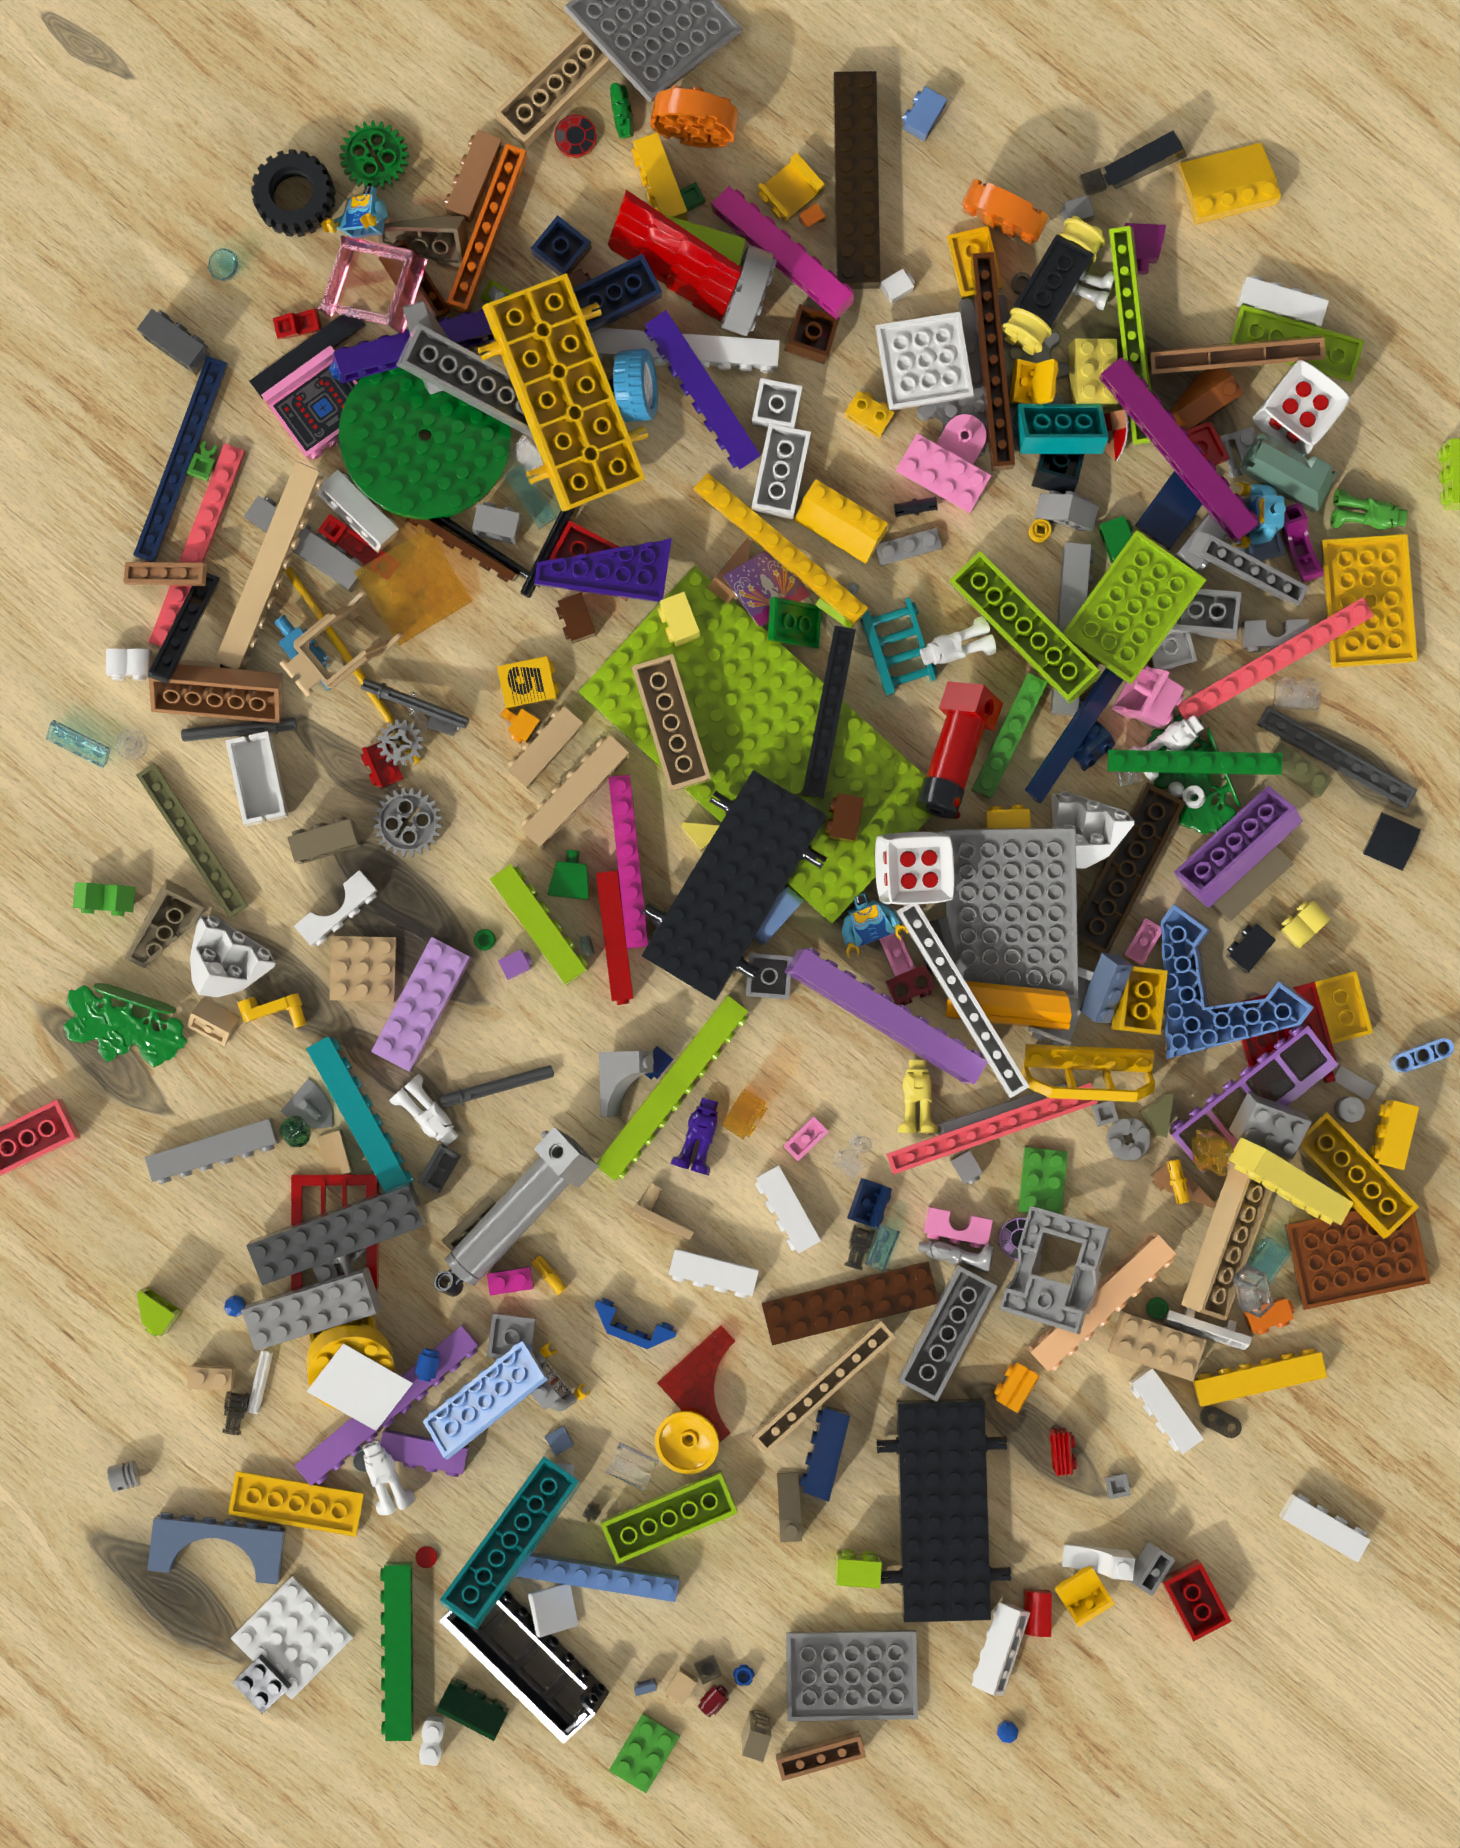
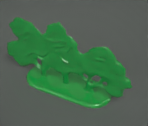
M1181 714L1174 717L1173 723L1183 720ZM1207 727V733L1210 741L1205 742L1201 740L1199 733H1197L1198 737L1195 738L1193 743H1199L1200 746L1194 748L1192 743L1184 750L1205 752L1209 747L1213 746L1215 752H1220L1209 727ZM1154 729L1151 736L1147 739V745L1157 739V736L1161 735L1165 730ZM1164 745L1158 751H1165L1168 747ZM1159 773V777L1154 782V786L1158 788L1168 789L1172 782H1180L1184 789L1190 786H1198L1204 791L1206 800L1201 807L1193 809L1185 804L1180 813V825L1188 829H1194L1202 834L1212 831L1215 834L1236 815V811L1231 806L1225 804L1227 792L1232 793L1236 804L1241 806L1229 774H1224L1227 783L1219 788L1211 783L1209 779L1210 774ZM1210 788H1215L1216 791L1212 793ZM1220 793L1218 796L1220 800L1216 805H1212V798ZM1194 796L1192 801H1196L1198 796ZM1223 804V809L1219 810V805Z
M104 983L94 984V989L105 995L101 998L94 996L90 988L85 985L78 987L76 990H69L66 1004L76 1016L70 1018L63 1025L67 1038L70 1041L83 1044L97 1039L99 1042L98 1052L107 1063L113 1060L117 1054L123 1055L129 1052L130 1045L135 1044L138 1046L142 1058L151 1067H156L165 1060L176 1057L177 1050L184 1048L188 1042L182 1035L184 1025L181 1020L170 1018L167 1021H163L157 1014V1012L165 1014L175 1013L176 1008L170 1004ZM111 997L128 1002L127 1006L113 1007ZM100 1002H104L102 1008L98 1007ZM133 1004L150 1009L149 1015L144 1018L132 1015L131 1009ZM153 1018L155 1019L154 1022L159 1024V1031H155L152 1027ZM146 1019H149L148 1024H144ZM162 1024H166L167 1028L163 1029Z

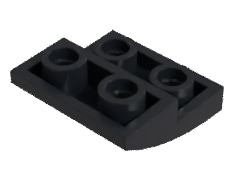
M1381 812L1372 829V834L1363 850V854L1403 871L1421 829Z

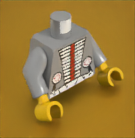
M549 1342L540 1348L541 1354L535 1356L548 1380L531 1394L543 1409L551 1407L557 1411H564L575 1404L577 1399L583 1400L586 1398L590 1391L587 1393L582 1392L581 1388L586 1385L583 1383L574 1390V1394L545 1359L557 1353V1348L552 1351L549 1350L548 1347L551 1344Z

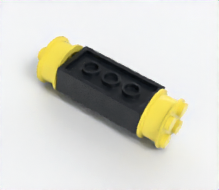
M1078 216L1065 219L1063 223L1064 229L1054 237L1015 302L1014 308L1011 309L1010 319L1001 326L1002 333L1005 335L1004 340L1011 345L1016 344L1023 348L1030 355L1042 351L1043 341L1051 336L1053 329L1092 264L1096 261L1098 249L1103 248L1106 244L1102 236L1103 231L1097 226L1085 223Z

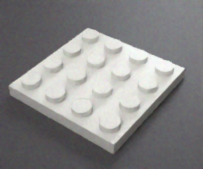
M960 312L875 326L889 410L974 397Z
M293 1575L231 1639L253 1662L262 1654L292 1685L285 1692L292 1700L354 1636Z

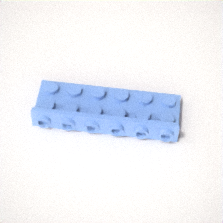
M524 1341L515 1344L508 1353L497 1358L493 1365L481 1371L478 1377L465 1384L458 1393L446 1399L442 1406L431 1411L428 1417L423 1420L443 1458L447 1460L548 1380L532 1353L533 1348L531 1345Z

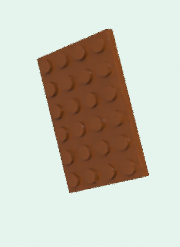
M1356 1210L1348 1212L1342 1225L1332 1222L1330 1225L1319 1218L1285 1224L1303 1310L1430 1284L1415 1212L1390 1236L1384 1239Z

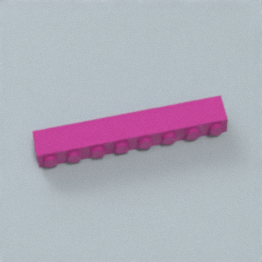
M728 186L712 202V210L716 216L739 236L745 238V241L751 246L772 252L774 254L773 259L777 260L775 267L836 320L854 302L853 290L849 285L839 282L837 280L838 277L833 271L824 269L818 258L809 256L806 253V249L800 243H794L791 240V236L784 229L779 230L769 216L764 217L754 203L751 202L749 204L739 190L736 189L734 191Z
M630 775L608 777L627 949L647 947L649 942L646 915L642 914L645 906Z

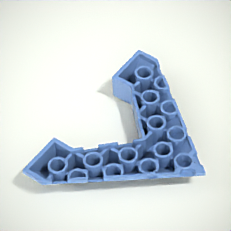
M1175 904L1171 906L1161 920L1163 970L1168 971L1164 1000L1165 1037L1167 1043L1166 1059L1301 1025L1314 1008L1302 995L1283 981H1278L1264 999L1209 1006L1200 945L1212 929Z

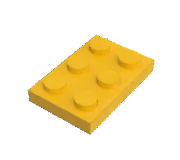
M988 226L946 236L961 299L974 296L970 262L972 254L994 252ZM994 252L997 288L1001 290L1003 289V284Z
M1357 971L1315 981L1332 1044L1373 1033Z

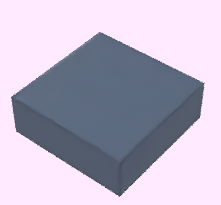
M564 1426L545 1436L555 1456L574 1446Z
M652 1678L635 1683V1695L638 1696L657 1691L656 1679Z

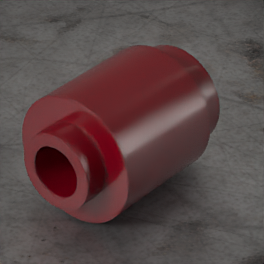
M713 1684L700 1699L698 1708L708 1717H711L713 1714L716 1715L729 1701L728 1690L721 1684L718 1686Z

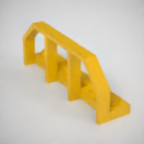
M1025 1044L1022 1075L1029 1085V1089L1049 1098L1137 1102L1154 1093L1155 1080L1152 1075L1154 1051L1148 1049ZM1028 1067L1065 1069L1064 1076L1068 1087H1053L1033 1078ZM1071 1069L1103 1071L1102 1077L1106 1089L1077 1088ZM1109 1071L1145 1072L1146 1085L1136 1090L1115 1089Z

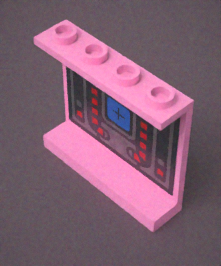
M331 345L261 394L308 460H316L323 455V450L328 446L332 448L339 443L341 413L348 395L357 384L356 380L341 383V381L331 376L332 373L329 371V368L334 359L333 352H335Z

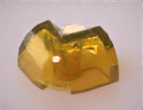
M1205 1129L1195 1130L1196 1137H1192L1193 1165L1202 1172L1211 1170L1219 1177L1228 1175L1227 1167L1229 1166V1160L1226 1154L1234 1153L1232 1145L1217 1132Z

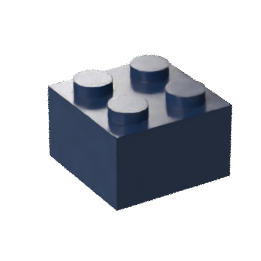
M557 215L532 245L531 252L533 256L554 273L561 276L566 273L567 275L571 274L592 249L591 241Z

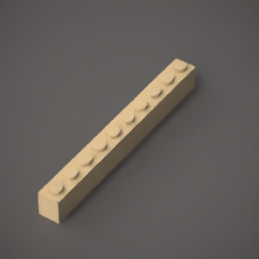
M295 462L214 661L232 669L244 670V668L249 666L251 661L249 655L252 648L255 649L259 642L258 633L260 628L263 629L266 625L267 617L265 616L267 611L275 603L276 598L274 594L276 589H280L284 580L282 577L283 572L291 564L292 558L290 555L292 550L297 548L300 541L299 533L307 525L308 518L306 516L309 509L312 510L316 503L314 496L317 489L320 490L323 486L324 472L301 462Z

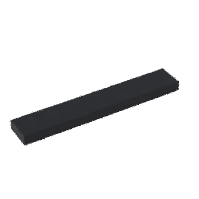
M351 307L249 382L263 400L261 394L331 345L334 349L366 326L356 310Z
M206 573L205 586L191 587L148 672V677L169 684L220 582V577Z

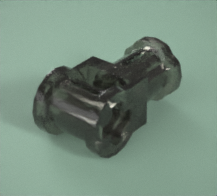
M855 1224L853 1225L848 1247L850 1253L847 1262L844 1263L845 1266L863 1270L864 1255L868 1254L875 1230L871 1229L869 1231L858 1228Z
M232 1390L227 1391L224 1402V1416H227L225 1428H222L223 1433L241 1435V1420L246 1415L250 1393H245L244 1395L232 1393Z

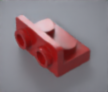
M382 741L369 747H363V754L360 755L364 765H369L372 773L369 774L373 786L377 785L379 789L404 779L399 766L394 765V759L387 762V755H380L383 748H378L377 745L381 744ZM387 744L388 750L393 755L390 745Z

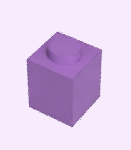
M522 949L498 960L507 980H511L532 969L530 964L533 961L528 951L524 953Z

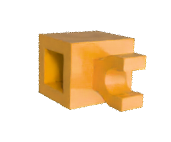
M506 708L500 714L502 718L512 723L508 729L511 733L510 738L519 744L522 741L527 743L541 723L539 719L523 709L520 710L517 716Z

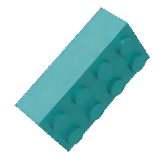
M1018 404L1013 419L1020 454H1103L1109 438L1102 404Z

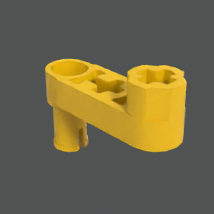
M299 993L258 1006L256 997L237 1002L244 1023L286 1009V1011L289 1010L294 1028L307 1024L301 1008L302 1002Z

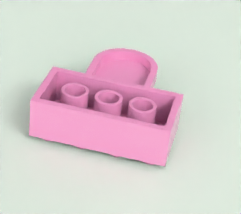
M958 415L948 422L936 444L916 433L896 472L966 512L971 513L991 478L990 474L974 466L986 442V430L983 423L972 415Z

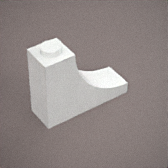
M1064 1544L1062 1567L1082 1569L1092 1566L1095 1572L1106 1575L1111 1579L1133 1581L1135 1558L1128 1550Z

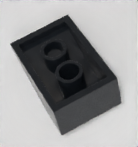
M1039 454L1031 486L1047 491H1057L1065 494L1066 491L1075 492L1085 454Z

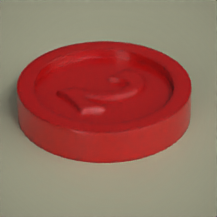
M430 1546L421 1547L416 1553V1562L422 1568L432 1567L437 1561L435 1549Z

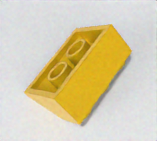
M1133 966L1112 1018V1030L1161 1035L1168 971Z

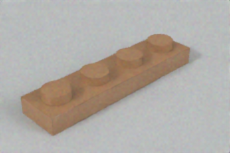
M125 562L123 583L126 585L205 586L207 565L205 563Z

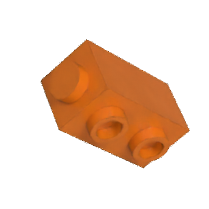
M1280 1297L1246 1309L1243 1313L1250 1332H1256L1257 1335L1269 1332V1328L1277 1325V1328L1289 1325V1321L1294 1319L1292 1313H1295V1309L1291 1300L1288 1301L1287 1298Z

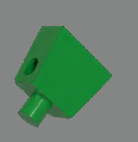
M567 850L566 862L556 861L548 889V896L589 900L587 864L578 863L580 851Z

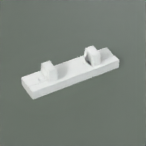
M1188 1307L1184 1310L1183 1314L1169 1310L1163 1319L1162 1324L1241 1350L1247 1349L1252 1339L1250 1336L1235 1332L1237 1322L1228 1320L1224 1328L1195 1319V1310Z

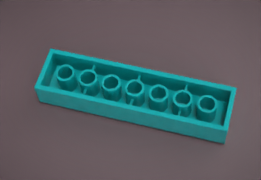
M543 1456L440 1598L441 1604L477 1630L580 1487L579 1480Z

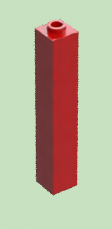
M618 871L596 873L611 1000L612 1002L616 1001L617 1005L630 1004L629 1000L634 999Z

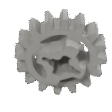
M398 719L395 720V725L388 722L387 730L381 728L384 735L377 737L382 741L381 744L377 745L378 748H383L380 755H387V762L394 759L393 763L395 766H398L399 761H401L403 766H406L407 760L414 763L413 757H420L421 755L418 753V750L424 749L420 745L424 738L418 737L422 731L420 729L414 730L416 726L414 723L408 726V721L405 719L402 724H400ZM398 729V733L389 736L394 730ZM408 730L412 733L415 742L410 741ZM402 738L403 741L410 745H401L399 748V745L392 740L397 741ZM387 744L393 747V755L388 750ZM409 749H412L411 753L402 757L404 755V752H406Z

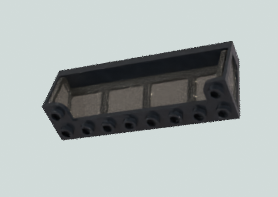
M505 1590L477 1630L450 1610L439 1621L563 1744L597 1713L610 1693L603 1683L599 1682L571 1652L567 1651L560 1644L556 1637L551 1634L543 1637L536 1636L533 1616L513 1598L509 1591Z

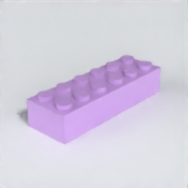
M431 937L371 1052L412 1072L472 957Z

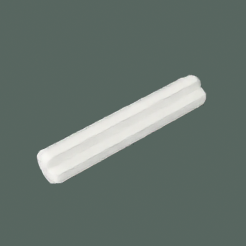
M262 1350L260 1353L247 1408L249 1413L258 1414L260 1411L273 1352L268 1350Z

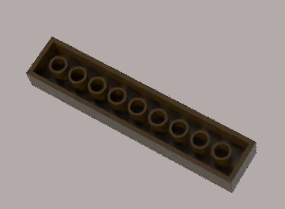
M877 71L834 72L836 276L839 282L842 284L846 283L852 289H879L880 230Z

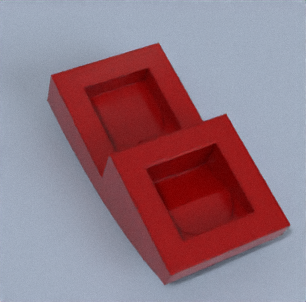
M315 308L273 318L277 339L297 337L318 332L322 329L318 309Z

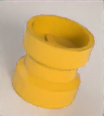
M1044 519L1035 520L1028 531L1030 540L1034 543L1045 542L1052 531L1050 523Z

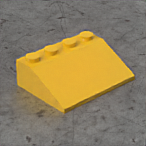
M1262 143L1179 163L1195 225L1276 205L1281 199L1276 176Z

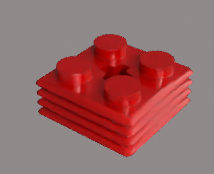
M1065 1427L1063 1429L1055 1428L1054 1430L1051 1428L1049 1432L1053 1471L1058 1477L1064 1474L1072 1476L1073 1470H1077L1076 1457L1071 1452V1448H1075L1074 1435H1072V1432H1068Z

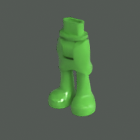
M1342 488L1335 490L1333 506L1365 509L1366 513L1335 508L1330 518L1331 528H1340L1345 522L1361 523L1373 526L1376 529L1385 530L1390 527L1395 528L1396 525L1405 527L1408 511L1399 509L1398 505L1374 500L1373 498H1367V500L1349 495Z

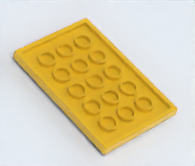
M1408 534L1322 540L1321 550L1327 618L1360 598L1365 599L1374 615L1329 642L1330 667L1341 668L1417 662Z

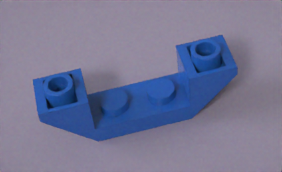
M602 1298L601 1301L597 1299L595 1303L607 1334L642 1348L649 1349L674 1338L677 1334V1331L673 1330V1325L662 1322V1324L657 1323L653 1335L649 1339L647 1338L648 1334L636 1330L635 1333L627 1330L628 1326L616 1322L615 1325L611 1324L617 1307L613 1306V1301Z

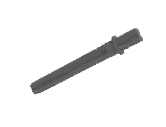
M365 678L361 685L362 690L377 695L378 699L384 698L464 729L468 726L469 718L395 690L388 687L386 683L379 684Z
M293 717L283 718L280 720V723L255 721L182 729L181 738L182 741L187 742L252 735L266 731L278 734L281 731L297 730L296 718Z
M551 1065L470 1088L462 1090L458 1088V1091L441 1095L440 1100L443 1108L460 1103L465 1105L464 1102L553 1078V1068Z

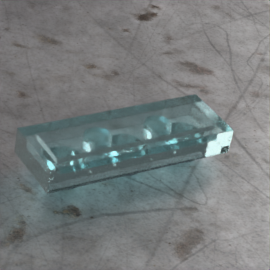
M522 464L504 474L505 479L538 529L543 528L557 518L535 483L530 484L528 481L531 477H527L526 470Z
M56 720L49 724L46 740L102 768L107 764L111 748Z

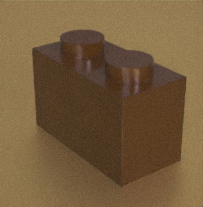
M582 592L558 600L559 607L555 609L559 620L564 619L566 627L562 629L566 640L571 639L572 644L597 636Z

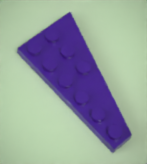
M672 538L635 546L597 551L596 553L581 554L574 557L537 562L534 584L660 603V600H663Z

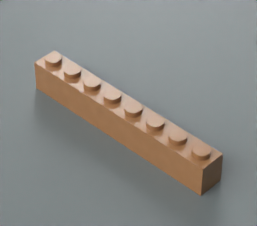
M1322 335L1149 350L1151 374L1325 359V343Z

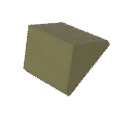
M1162 1094L1139 1111L1154 1133L1160 1137L1167 1138L1174 1098L1172 1094Z

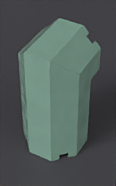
M1266 432L1259 434L1256 437L1259 440L1258 443H1252L1249 446L1241 462V466L1244 468H1241L1240 472L1261 484L1272 486L1278 494L1294 503L1300 502L1303 508L1312 513L1319 511L1337 472L1332 471L1333 467L1317 457L1311 456L1310 460L1306 459V454L1299 452Z

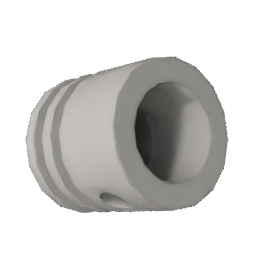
M1342 1097L1336 1101L1334 1113L1343 1122H1357L1363 1117L1365 1107L1363 1102L1356 1097Z
M134 1460L125 1464L110 1466L107 1469L109 1484L113 1492L140 1486V1473Z

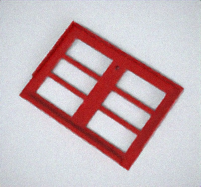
M291 1175V1225L302 1222V1186H321V1214L326 1213V1186H342L343 1207L347 1205V1186L366 1185V1198L378 1194L379 1183H377L376 1175ZM379 1243L366 1247V1267L369 1268L376 1291L379 1289ZM303 1271L291 1275V1291L303 1287Z

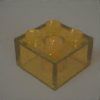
M744 1088L721 1126L742 1139L745 1136L750 1137L756 1128L753 1125L756 1118L761 1119L768 1109L765 1107L766 1102Z

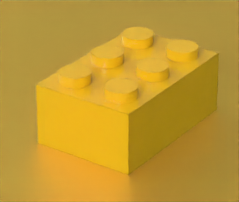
M1384 1100V1104L1381 1103L1378 1115L1381 1116L1379 1124H1376L1373 1136L1376 1137L1374 1145L1370 1146L1368 1153L1378 1165L1400 1170L1405 1169L1418 1115V1106L1394 1100Z

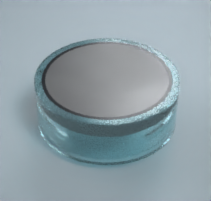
M589 934L581 936L580 942L585 956L595 955L594 946Z
M364 1450L356 1453L353 1458V1465L359 1472H367L363 1457L365 1454Z

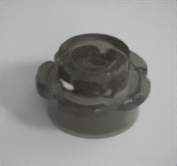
M591 1501L586 1507L582 1516L587 1519V1522L595 1521L602 1511L599 1509L600 1504H595Z

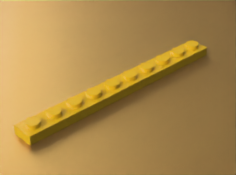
M708 472L695 485L693 489L697 494L852 625H855L868 611L866 605Z

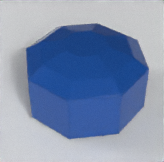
M233 1295L226 1300L224 1309L229 1316L237 1317L242 1314L241 1310L246 1306V1302L243 1297Z
M1004 1720L998 1725L997 1735L1002 1742L1012 1743L1017 1739L1018 1728L1012 1721Z

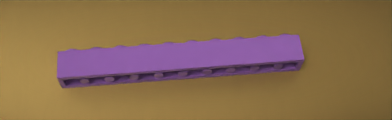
M464 1324L433 1349L440 1352V1362L435 1379L431 1378V1382L419 1380L418 1375L415 1374L417 1363L401 1376L413 1384L378 1429L382 1426L385 1429L395 1421L393 1417L400 1412L403 1415L412 1407L409 1404L415 1398L418 1401L428 1394L426 1390L432 1384L436 1387L445 1379L443 1375L447 1371L453 1373L461 1366L460 1360L465 1356L469 1359L478 1352L476 1347L479 1345V1342ZM350 1418L300 1460L295 1467L311 1486L315 1482L319 1485L329 1477L326 1474L332 1468L335 1471L345 1463L343 1459L350 1454L353 1457L362 1449L359 1446L365 1440L368 1443L378 1436V1433L356 1419Z

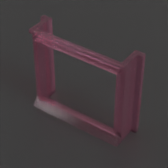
M340 235L341 245L321 306H318V309L325 316L333 317L334 313L385 324L396 332L404 333L407 322L402 307L414 303L427 259L421 258L409 249ZM354 251L405 261L387 315L337 304Z

